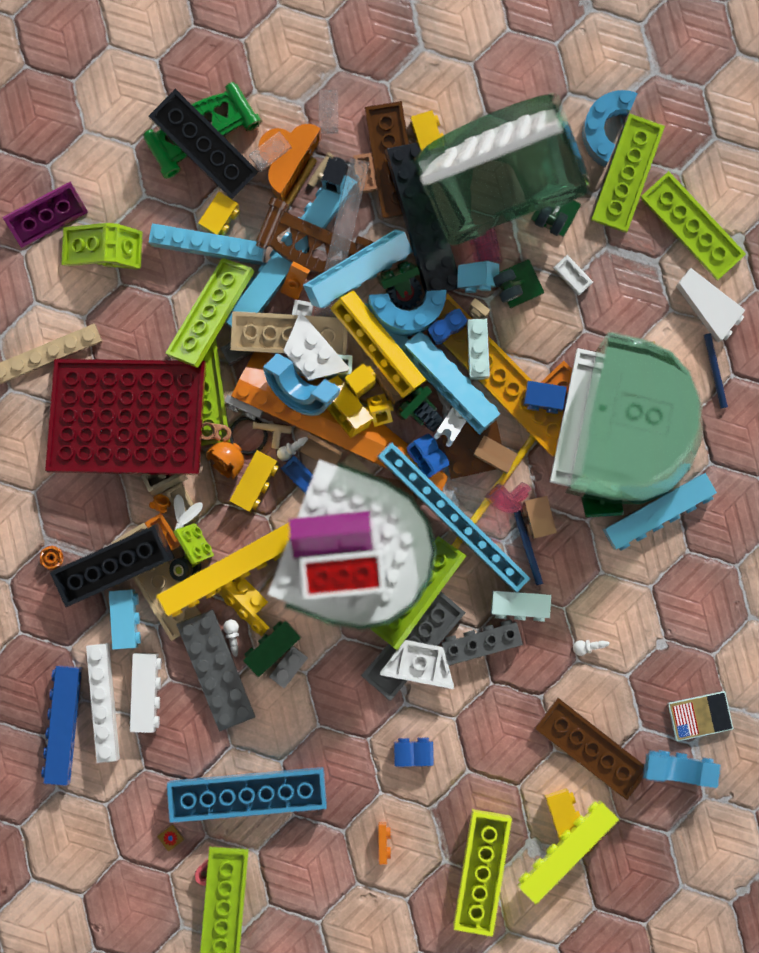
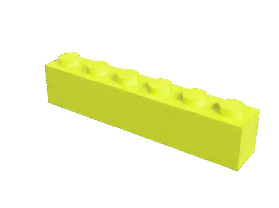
M600 800L598 802L594 801L587 809L589 812L584 817L582 815L579 816L573 823L575 826L570 831L568 829L564 831L560 836L561 840L556 845L553 843L546 850L547 855L543 859L538 858L532 865L534 868L529 873H523L518 879L520 881L518 883L519 888L535 904L619 820Z

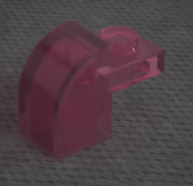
M521 482L509 493L503 485L497 484L484 497L497 510L514 513L522 509L518 502L525 500L529 496L528 492L531 488L527 483Z

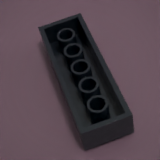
M176 89L148 116L230 199H233L259 172Z
M157 523L51 571L50 575L65 607H69L164 564L175 557L160 524Z

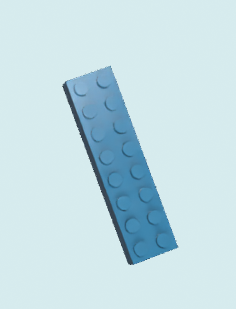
M324 767L170 780L167 783L170 823L327 808Z

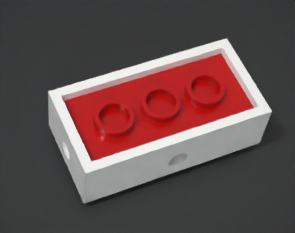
M382 550L300 559L304 600L386 592Z

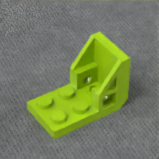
M116 223L63 227L61 265L98 264L106 267L141 269L143 231Z

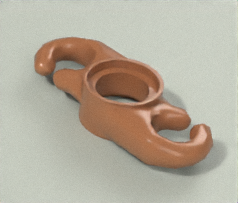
M209 422L202 424V429L205 426H210L213 429V433L209 437H205L202 434V440L215 439L220 441V430H225L227 433L223 438L224 442L228 441L231 437V429L226 425Z

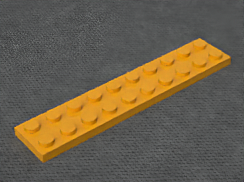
M446 294L444 307L436 321L443 320L449 312L455 309H460L467 320L472 318ZM466 324L463 330L456 334H451L442 344L469 371ZM488 336L489 379L478 381L553 457L556 453L563 412L558 411V414L547 413L546 409L539 408V411H532L527 409L528 406H523L527 382L532 380Z

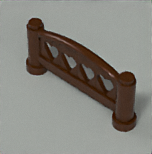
M273 197L270 198L268 203L270 206L256 239L257 247L264 250L267 247H271L291 263L294 261L316 274H322L334 267L330 265L329 260L340 251H342L344 261L374 243L361 236H357L354 243L286 212L289 204ZM290 228L292 239L290 246H286L284 242L279 243L277 241L278 235ZM307 236L309 252L307 254L303 253L302 250L298 251L295 249V243ZM322 244L325 245L327 258L325 261H321L319 257L314 258L312 256L313 250Z

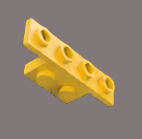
M237 578L233 582L234 584L226 589H223L222 586L216 589V592L224 599V602L231 606L238 616L251 626L255 633L262 637L270 628L257 615L268 601L245 578L242 580Z

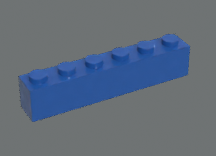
M59 665L52 671V681H54V688L50 690L52 708H49L47 716L48 720H50V727H47L45 738L48 739V746L44 748L43 758L46 759V765L43 766L41 777L44 778V784L67 786L71 783L82 667Z

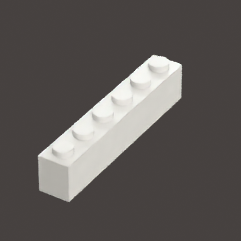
M109 643L88 645L86 650L97 763L117 761L120 759L110 646Z

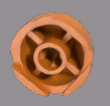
M216 443L205 454L208 461L212 459L214 462L212 466L227 478L232 476V479H235L244 465L242 449L236 443Z

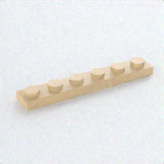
M89 325L0 362V384L54 362V359H63L103 342L96 325Z

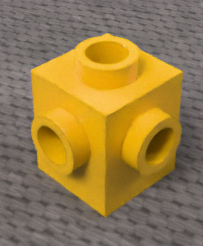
M385 393L366 399L368 406L365 409L373 417L374 427L393 422L391 411H394L391 400L387 401Z

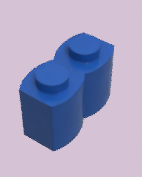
M455 309L449 312L443 320L434 322L428 329V336L435 345L442 344L451 334H456L464 329L467 324V318L460 309Z
M429 433L406 447L410 457L417 463L419 470L428 478L450 465L447 456L439 449L436 440Z
M418 737L417 741H410V738H398V741L394 742V766H434L433 741H429V737Z

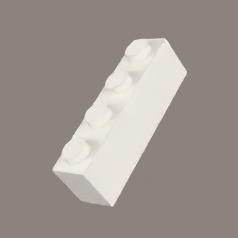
M133 654L130 732L153 733L156 731V728H159L160 718L156 716L157 708H160V697H157V689L161 687V677H158V670H161L162 659L158 658L159 654Z

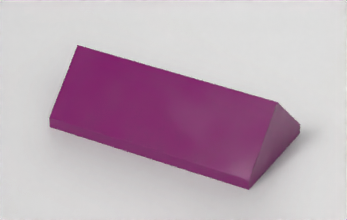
M70 181L2 218L22 248L87 214L88 211L76 188Z
M369 511L289 519L293 559L373 551Z

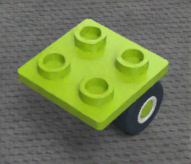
M196 523L174 531L175 536L186 553L182 558L173 560L169 566L171 577L179 582L200 572L201 562L214 556L211 546L206 542L202 535V530Z

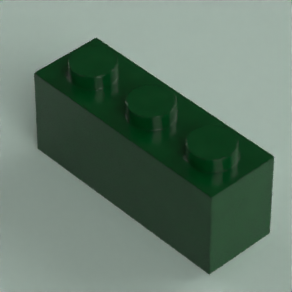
M280 620L272 628L274 632L271 635L265 634L258 641L260 645L257 648L251 647L244 654L246 658L243 662L258 678L302 638L287 620L285 622Z

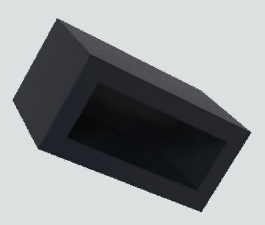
M334 157V159L328 158L321 179L323 189L341 195L348 175V166L345 160Z

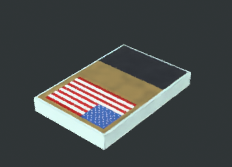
M725 691L668 703L676 741L733 730Z

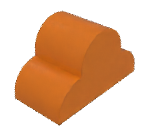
M302 124L297 126L291 133L285 129L275 128L267 131L261 137L258 146L259 154L264 168L268 171L271 190L277 199L285 200L321 141V128L318 126Z

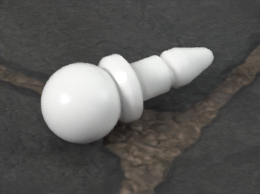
M303 437L292 444L287 443L286 446L280 447L277 451L278 458L281 461H288L292 455L296 454V450L306 443L308 438Z
M227 620L224 623L223 629L227 633L226 638H230L231 651L234 657L238 655L236 637L239 636V633H237L239 625L235 620Z
M579 640L574 643L573 651L576 655L583 656L586 653H592V650L602 649L610 643L608 641L590 643L589 640H586V642Z

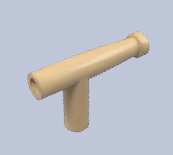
M326 153V157L309 180L308 185H311L312 188L315 187L318 180L322 182L321 179L328 158L334 157L331 153Z
M253 421V429L273 432L271 448L279 449L281 433L291 434L292 426Z

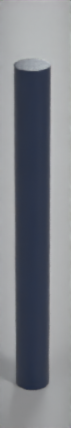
M711 333L704 335L720 409L727 408L728 405Z
M521 510L513 512L536 586L544 584Z

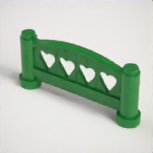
M235 82L228 83L225 86L226 91L224 93L213 95L191 104L203 116L206 112H211L212 125L223 136L243 125L246 131H252L262 123L260 116L254 113ZM224 102L228 103V118L215 113L214 108L220 107ZM153 129L147 130L143 134L144 140L161 167L160 172L164 179L175 176L181 170L177 163L187 156L177 146L165 141L166 135L160 129L157 132L153 131Z

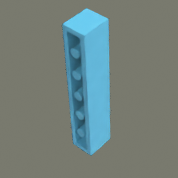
M153 223L151 226L149 243L152 247L221 259L225 258L256 265L264 263L266 250L257 247L256 241Z
M394 230L305 283L303 286L311 304L319 308H325L331 304V301L346 295V292L359 288L364 281L375 278L377 273L390 269L392 264L397 261L405 260L407 255L413 251L405 232Z
M420 331L404 344L402 351L419 372L479 435L496 421L500 415L497 407L491 404L484 394L471 384L470 379L464 376L458 370V367L445 357L444 352L438 349L427 335Z
M703 473L603 529V532L614 550L619 548L622 551L630 546L629 542L636 539L638 542L647 537L646 533L653 530V532H656L663 528L664 522L669 520L672 523L679 519L680 513L684 511L690 513L697 509L696 504L700 502L705 504L713 500L712 495L717 492L706 473Z

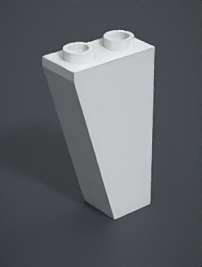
M692 268L686 272L676 285L718 343L722 339L726 341L733 332L730 330L733 325H738L743 320L744 316L742 314L745 309Z

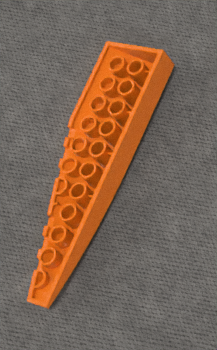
M269 352L253 353L231 397L387 470L389 469L377 456L389 443H393L418 468L417 463L410 457L406 447L409 444L384 424L374 427L373 421H371L367 429L350 438L327 408L319 415L309 416L288 407L272 391L264 375L263 367L275 355ZM300 376L305 382L313 386H318L324 379L327 380L320 377L308 381L305 376ZM440 471L429 479L442 491L449 476Z

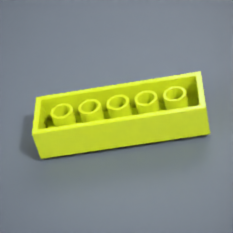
M472 809L453 922L454 930L493 936L512 822L510 815Z

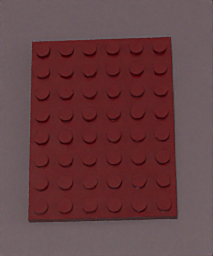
M54 359L45 471L55 473L199 475L206 362L202 361L199 367L196 368L178 360Z

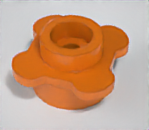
M157 494L153 497L154 500L149 503V507L165 514L171 502L167 496Z

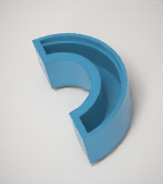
M628 90L612 91L601 96L589 109L583 123L582 139L587 153L599 165L606 167L615 147V144L609 141L605 135L604 125L606 120L618 115L627 117L638 93Z
M446 290L427 291L424 296L423 305L412 311L397 308L391 302L389 294L369 295L367 303L371 313L386 331L396 335L411 336L416 335L420 331H426L436 322L445 304Z
M278 353L263 367L265 378L276 396L288 407L301 414L309 416L321 414L340 393V387L325 379L318 386L308 384L297 374L293 362Z
M649 750L645 757L643 778L656 781H679L698 786L718 788L721 765L714 763V759L702 757V760L687 758L688 754L676 752V756L670 755L669 751Z

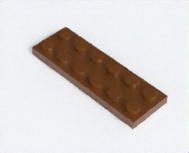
M402 101L365 107L382 219L400 217L403 215L384 150L409 144Z
M558 697L534 727L626 800L630 798L644 779L643 763Z

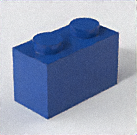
M528 381L523 406H528L527 409L532 411H539L540 408L546 409L547 413L558 414V411L562 412L567 387Z

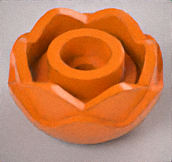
M48 546L40 552V564L46 569L55 570L62 565L64 559L63 552L56 546Z

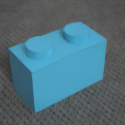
M483 261L458 265L457 288L465 289L466 293H476V290L491 291V288L495 287L493 277L499 274V264Z

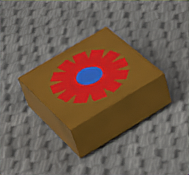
M174 824L157 836L168 852L185 840Z

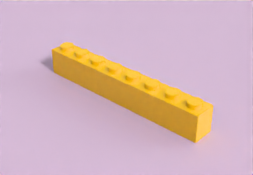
M289 522L156 595L155 597L166 617L171 615L173 618L182 613L181 609L188 605L191 608L199 604L198 599L203 596L208 599L217 594L216 589L221 586L223 589H226L234 584L232 580L237 577L242 580L251 575L249 571L256 567L257 570H260L268 565L266 561L271 558L274 561L281 558L290 538Z

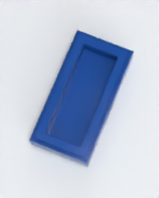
M293 456L281 470L306 494L313 474Z

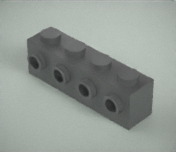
M510 619L500 622L501 626L493 628V625L482 627L481 632L475 633L474 630L464 632L463 637L456 638V635L444 638L445 642H442V647L444 648L448 666L523 645L517 622L512 623Z

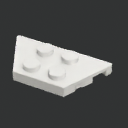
M301 312L283 350L287 357L308 381L349 371L350 368Z
M404 640L380 672V675L454 689L444 648L440 646Z

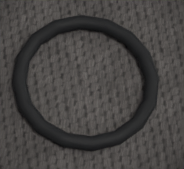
M241 417V418L237 419L235 422H233L232 426L230 427V429H231L230 443H231V444L234 443V442H233V438H232V434H233V430H234L235 426H236L238 423H240L241 421H245V420H251V421H254V420L249 419V418H247V417ZM257 418L255 419V422H257V423H263V422L260 421L259 419H257ZM263 430L264 438L260 447L253 451H241L243 455H253L257 450L261 451L267 443V431Z

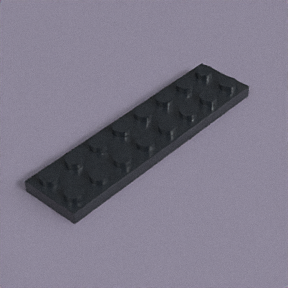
M419 143L387 148L384 150L425 294L427 291L446 290V292L461 289L457 288L458 270L433 183L424 185L421 180V176L428 165Z

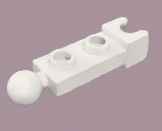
M452 407L434 435L435 439H438L441 435H446L448 438L447 447L451 446L466 422L454 407Z

